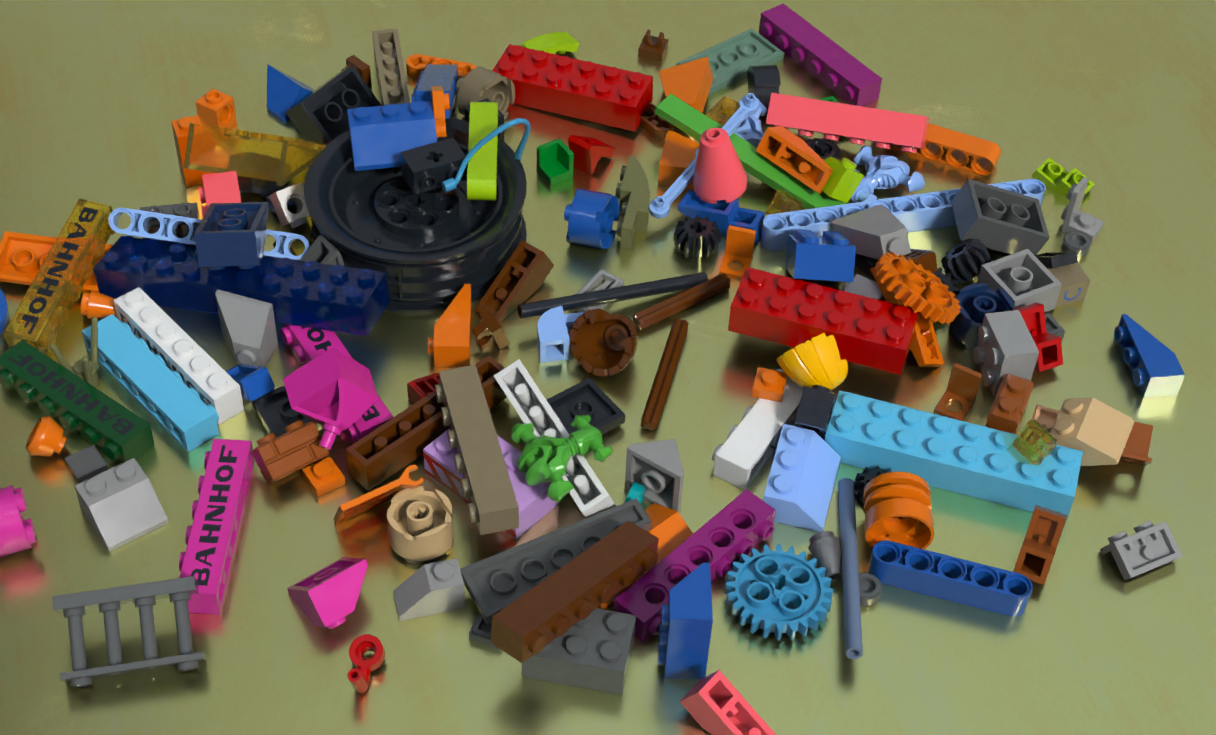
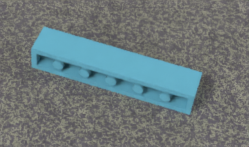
M113 314L98 321V363L188 453L219 435L217 424L219 416L215 408L210 404L206 405L193 387L188 388L179 373L175 370L171 371L159 354L154 355L149 350L144 339L137 338L126 322L121 323ZM91 326L82 330L86 351L91 355Z

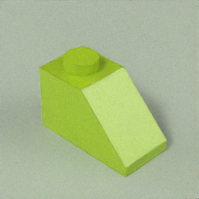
M833 157L823 159L833 169V172L822 191L831 198L848 203L864 175L855 169L857 164L845 157L842 160Z

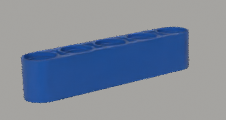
M886 540L879 541L874 545L868 567V573L876 576L882 584L1013 617L1020 616L1025 612L1033 590V584L1030 579L1020 573Z

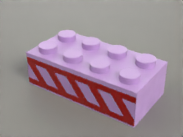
M445 431L423 449L425 474L468 505L471 503L470 498L463 497L461 479L464 478L463 473L457 474L455 468L454 454H457L456 449H450L447 431ZM497 435L519 506V528L505 530L504 532L517 540L556 507L559 502L552 501L548 497L550 482L533 486L528 485L525 480L527 471L520 472L517 468V462L522 452Z

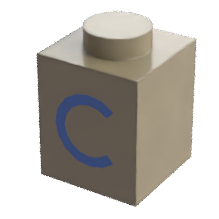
M1078 263L1048 269L1062 284L1055 307L1085 300L1091 280Z

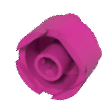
M13 485L0 488V557L32 548V543L37 542L32 518L25 519L23 512L27 511V502L22 487L15 489Z

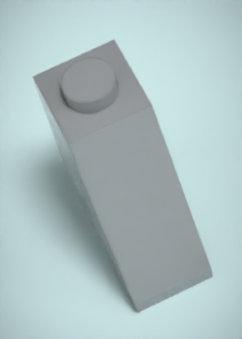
M882 204L830 221L832 231L840 232L846 239H849V242L856 246L857 254L879 260L886 252L890 254L894 252L898 256L911 253L907 228Z

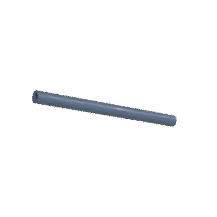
M843 478L838 482L845 651L848 658L858 659L863 655L855 492L854 481L850 478Z

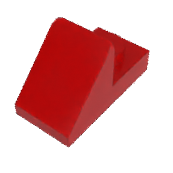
M570 135L568 139L569 149L574 154L573 167L588 175L594 173L598 160H601L602 157L612 158L616 149L592 137Z

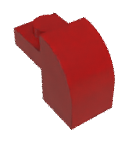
M1036 302L1013 309L1020 311L1039 351L1034 371L1042 372L1063 365L1061 337L1046 332L1044 304Z

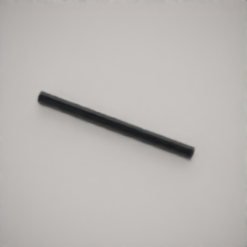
M705 272L518 304L517 311L519 318L523 319L543 315L549 309L562 306L563 311L681 291L708 280V276Z

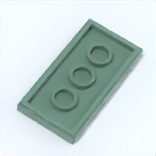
M751 28L676 63V66L708 57L713 75L709 96L746 78L747 69L750 66L773 65L782 61L784 52Z

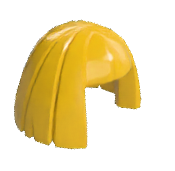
M825 333L820 334L810 341L807 340L795 346V348L786 351L777 358V362L783 371L802 388L804 386L812 388L813 385H820L833 390L845 380L848 373V362L846 359H840L838 346L833 334L826 337Z

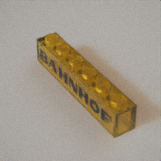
M79 198L3 334L9 348L24 340L46 355L48 350L51 349L50 345L55 344L56 336L61 326L67 323L69 312L74 302H77L81 296V289L86 280L90 279L93 274L95 263L104 254L109 237L115 233L111 229L108 220L110 213L113 211L110 205Z

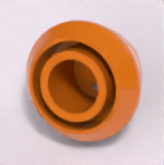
M40 417L30 433L25 448L31 456L51 457L53 453L59 454L67 437L63 436L64 429L52 417Z

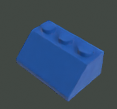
M431 101L347 109L349 137L355 171L401 167L400 152L437 142Z
M702 563L669 590L668 604H662L657 662L658 665H664V679L701 680L706 677L713 623L710 563Z

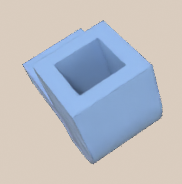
M558 306L549 309L539 318L537 324V350L540 363L569 360L570 330L573 329L572 325L576 323L575 320L580 315H583L584 312L564 314L563 307Z

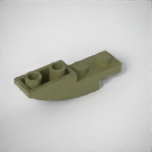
M629 155L627 166L622 165L620 181L622 183H617L615 196L620 199L619 209L622 211L621 218H624V220L618 221L616 236L621 237L620 248L631 250L635 233H647L650 190L646 174L640 162L635 156Z

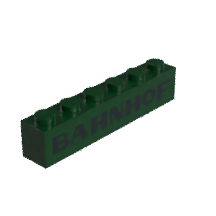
M21 340L0 355V383L5 388H12L18 392L24 401H31L37 405L46 416H53L67 430L77 432L86 443L91 446L96 445L102 449L111 460H118L121 463L132 458L136 460L154 445L151 426L148 422L24 340Z

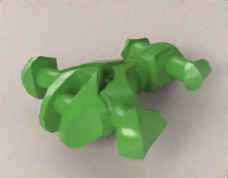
M588 414L575 415L571 425L578 430L570 433L568 439L553 438L546 435L537 437L533 434V423H517L511 429L512 440L517 444H526L518 459L517 468L520 472L527 471L525 480L528 485L533 486L550 482L548 497L552 501L560 502L574 488L570 481H563L562 476L566 475L567 464L571 456H583L593 451L595 454L594 460L604 462L613 453L610 446L605 447L603 445L600 430L589 424L591 417Z

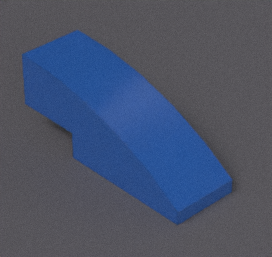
M688 190L677 206L678 211L685 216L695 218L696 215L699 218L709 217L710 222H717L720 234L724 237H727V230L729 225L755 230V246L761 239L765 212L740 208L738 199L726 203V200H718L717 204H711L701 200L695 194V191Z

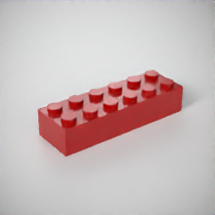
M509 44L492 70L504 75L514 83L515 100L513 104L636 132L641 123V117H644L649 103L653 101V76L529 49L519 45Z
M747 267L731 303L728 331L793 348L807 340L810 341L820 334L825 333L826 337L833 334L841 360L846 359L848 362L901 375L914 336L919 312L914 313L912 308Z

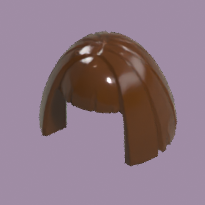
M597 308L584 312L583 315H580L575 320L576 323L572 325L573 329L570 330L569 334L570 348L574 358L578 360L579 364H582L586 371L592 372L593 375L611 376L621 372L629 365L638 345L636 327L629 317L623 314L611 315L605 310Z

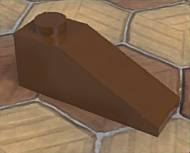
M522 240L474 311L480 314L489 308L500 324L517 309L518 304H522L539 289L554 267V264L543 251Z

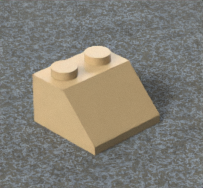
M1093 397L1065 399L1047 441L1048 443L1083 451L1081 466L1115 465L1119 463L1134 421L1131 417Z

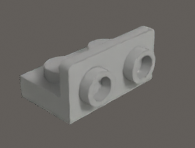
M1151 520L1134 527L1135 534L1130 536L1127 535L1126 531L1107 538L1110 543L1109 545L1100 548L1102 555L1108 552L1112 553L1125 581L1183 557L1166 521L1155 526Z

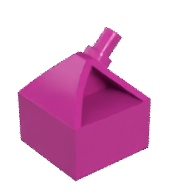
M333 347L283 378L291 409L323 426L322 429L325 431L319 446L331 450L336 436H340L342 430L349 428L378 399L369 368Z

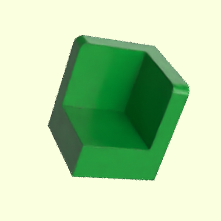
M560 138L537 147V172L550 187L573 178L574 154Z

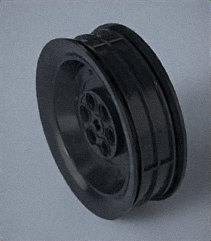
M451 117L450 119H445L447 137H437V142L454 138L466 156L468 154L469 122ZM348 130L332 140L319 152L306 174L304 199L312 222L310 244L312 245L317 237L323 233L340 251L356 298L350 299L361 304L399 313L445 311L465 284H471V300L474 302L485 295L522 240L526 242L527 232L522 208L526 199L527 182L523 165L519 159L513 158L515 152L498 137L496 200H467V180L460 181L456 185V189L444 192L443 188L439 187L414 195L402 175L401 167L355 171Z

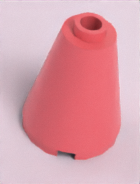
M710 128L702 133L693 177L695 194L701 200L711 204H717L718 200H726V203L732 202L739 198L747 187V175L728 133L721 128Z

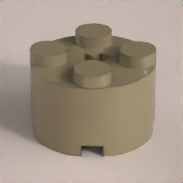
M479 66L471 70L465 78H460L456 84L458 111L461 115L465 116L464 107L470 105V102H478L488 98L491 102H498V110L504 115V120L507 118L509 112H506L509 104L513 105L515 100V86L510 79Z

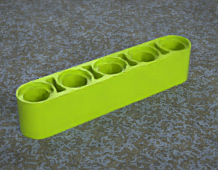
M470 102L468 152L480 140L498 128V102ZM498 135L483 145L468 162L467 200H496Z

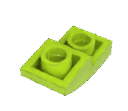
M553 32L529 39L522 43L521 47L556 54V52L565 54L566 51L577 52L580 43L568 32Z
M1050 157L1032 174L1033 178L1043 182L1047 188L1066 197L1073 184L1078 185L1081 179L1086 177L1076 168L1068 173ZM1091 180L1088 181L1085 195L1095 185Z

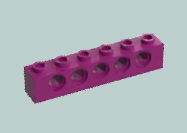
M746 489L655 565L653 569L615 599L614 612L636 615L635 637L642 642L647 640L652 634H659L662 604H668L669 590L702 563H710L711 583L719 576L724 577L727 575L728 571L732 568V563L738 561L742 553L748 556L751 553V549L759 541H765L772 535L775 529L774 518L776 510Z

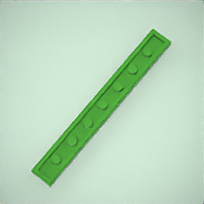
M673 94L668 95L659 103L654 112L699 142L704 131L710 128L723 127ZM735 133L730 136L731 142L746 172L803 208L812 209L846 204L831 198L823 191L818 194L755 151L757 147Z

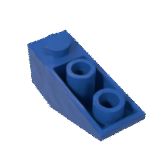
M1122 314L1118 326L1115 327L1114 338L1116 343L1120 344L1124 361L1129 365L1133 373L1134 383L1139 387L1143 398L1177 395L1185 374L1175 353L1127 314Z

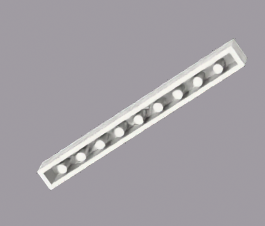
M858 274L853 278V282H846L841 289L842 291L885 301L877 282ZM787 375L782 403L757 398L755 405H750L746 409L739 425L735 424L731 428L726 442L716 447L712 456V461H714L713 475L746 490L773 455L774 450L770 445L774 447L777 445L780 438L778 434L781 432L783 424L795 426V418L804 388L800 387Z

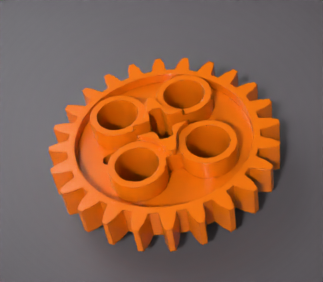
M886 252L875 264L874 269L877 271L875 274L881 278L879 280L881 283L887 285L885 289L893 292L894 298L902 302L904 306L912 307L914 313L920 312L925 319L930 317L933 322L936 323L938 320L941 324L945 322L950 324L960 313L961 306L958 304L959 300L954 298L955 294L948 291L949 287L942 284L941 279L930 270H924L920 263L916 265L911 258L907 260L902 254L898 256L894 252L892 254Z

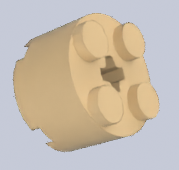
M419 486L413 489L406 488L392 498L391 505L387 509L389 543L399 556L405 558L407 563L413 565L420 564L422 561L437 558L451 549L453 545L452 504L443 492L434 489V492L424 490V486Z

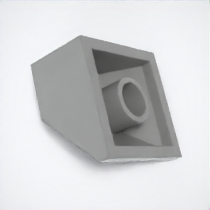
M217 290L215 296L222 336L235 362L265 367L278 347L273 304Z

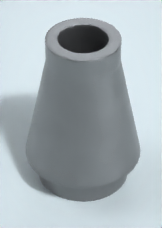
M831 531L814 534L809 539L810 545L808 547L812 557L817 559L819 568H826L825 577L831 578V582L841 579L842 566L839 538L835 537Z

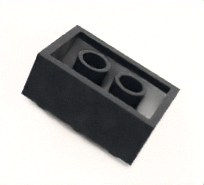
M352 64L286 111V114L302 135L326 146L328 141L334 140L349 130L347 109L382 105Z

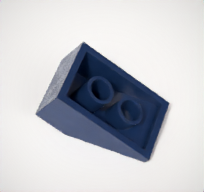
M269 202L211 203L195 232L199 267L221 270L226 266H238L239 269H251L258 266L264 253Z

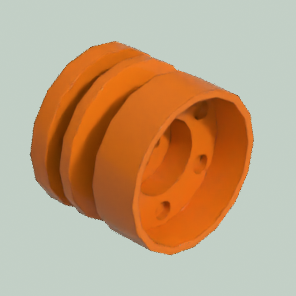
M890 472L871 479L865 486L863 493L864 513L866 515L864 521L865 538L868 545L873 549L876 543L886 540L925 550L932 543L934 537L931 490L928 483L920 476L909 472Z

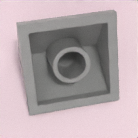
M675 439L630 444L627 447L624 489L630 491L634 482L646 486L644 500L651 504H660L680 514L684 471Z

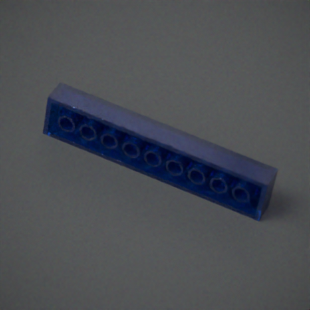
M121 236L93 267L99 292L115 299L140 287L157 305L218 314L215 293L217 290H222L273 304L275 323L362 336L369 335L390 302L386 272L264 255L260 264L251 269L226 266L221 270H210L208 267H199L196 246L163 242L156 239L134 238L132 236Z

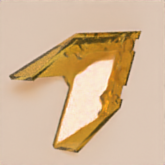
M190 123L184 168L214 173L236 171L237 176L273 181L276 186L282 187L312 165L328 144L240 129Z

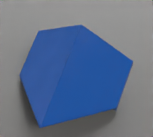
M267 64V112L285 123L290 120L286 111L315 90Z

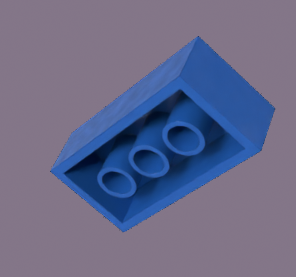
M795 229L794 234H788L785 267L794 279L853 282L856 246L837 231H823V235L820 236L815 235L812 230Z

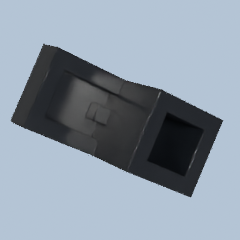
M776 65L750 66L747 69L748 93H753L768 110L771 93L779 94L781 82L778 67Z

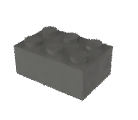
M967 179L951 200L961 241H967L972 238L979 239L986 248L1014 254L1029 249L1036 255L1050 239L1039 200L1036 198Z
M596 608L586 619L580 620L570 627L563 636L557 637L547 644L539 654H534L523 662L522 677L623 695L635 640L636 615Z

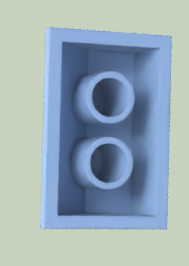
M783 424L763 501L776 510L774 522L823 532L841 456L814 430Z

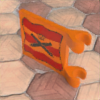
M417 465L408 466L399 479L340 505L333 518L335 524L337 525L392 500L398 492L402 491V488L413 489L419 487L424 481L423 478H420L418 481H412L409 478V473L418 469Z

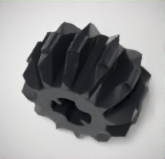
M698 215L695 218L686 216L684 221H678L673 236L677 253H684L686 258L693 256L696 260L701 256L708 259L710 254H716L721 240L717 222H710L709 217L699 218Z
M973 238L965 242L961 241L959 245L953 246V249L946 252V256L941 260L945 274L950 273L952 275L951 280H958V283H964L966 280L971 281L973 277L979 276L981 266L991 262L986 246L979 239Z

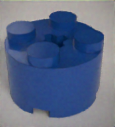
M577 189L572 205L568 204L564 211V220L568 221L567 242L599 249H608L617 231L612 230L613 221H619L620 209L618 198L609 193Z

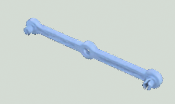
M747 93L746 96L741 98L739 109L721 128L728 133L729 137L748 115L758 112L759 100L753 93ZM698 149L695 153V159L663 196H657L650 202L649 212L653 217L665 218L669 214L670 205L693 180Z

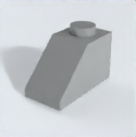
M457 558L424 564L393 590L399 621L465 608L464 582Z

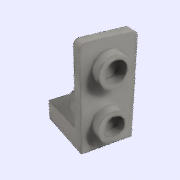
M1083 177L1078 185L1073 184L1068 192L1067 199L1070 202L1061 215V219L1064 220L1061 231L1066 234L1069 232L1083 233L1089 237L1092 244L1101 232L1105 221L1080 211L1089 181L1088 178Z

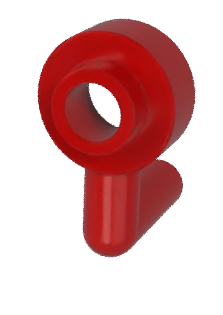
M370 634L357 637L349 647V657L356 668L349 670L347 677L358 693H363L367 690L371 671L380 667L385 659V649L381 641L376 636ZM367 651L374 652V656L370 660L363 659V655Z

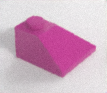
M342 557L287 588V591L314 626L327 627L328 629L335 628L346 621L345 616L355 610L368 563L364 558Z

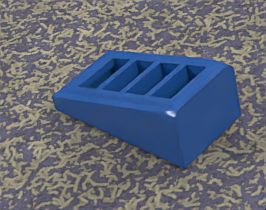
M238 364L226 371L240 385L242 398L254 401L275 388L269 371L265 367Z

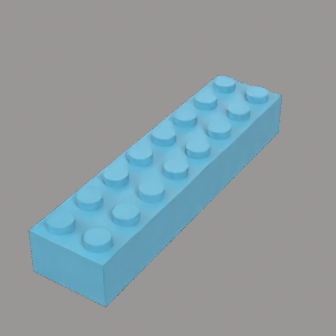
M839 390L824 440L841 456L840 463L863 469L868 467L873 470L879 466L884 471L891 468L892 472H909L920 476L929 486L1034 512L1035 506L1038 505L1065 515H1069L1075 498L1083 451L841 390Z

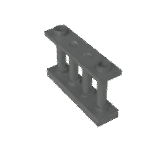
M195 576L52 596L53 610L59 614L64 613V618H68L73 667L71 672L60 673V680L70 682L71 687L92 685V678L177 666L178 671L198 669V662L206 661V654L204 652L193 653L188 601L191 600V594H198V584ZM170 598V603H174L179 655L158 658L153 606L156 605V599ZM134 603L135 608H139L144 661L123 664L117 611L121 610L120 605ZM99 608V612L103 613L109 666L87 669L82 616H85V610Z

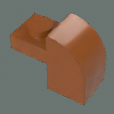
M1038 505L1035 506L1013 572L1025 575L1031 581L1045 584L1068 515Z

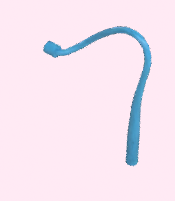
M524 118L513 119L480 140L463 159L455 179L450 178L441 182L444 192L457 188L456 185L460 182L468 162L483 145L502 131L517 124L525 125L524 135L513 157L521 162V157L531 131L529 121Z

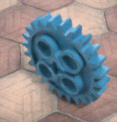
M777 544L775 551H771L767 545H764L763 553L752 548L750 557L742 553L740 563L733 562L732 571L727 573L725 585L726 605L732 606V616L740 615L739 624L741 626L751 623V633L760 628L763 630V638H766L770 632H774L776 639L779 641L782 633H787L788 637L794 640L795 631H798L805 637L807 636L808 627L817 630L819 621L825 622L827 612H830L833 589L830 588L831 578L825 577V567L816 568V558L809 561L805 560L806 551L801 552L798 556L795 555L793 546L787 552L782 551L780 544Z

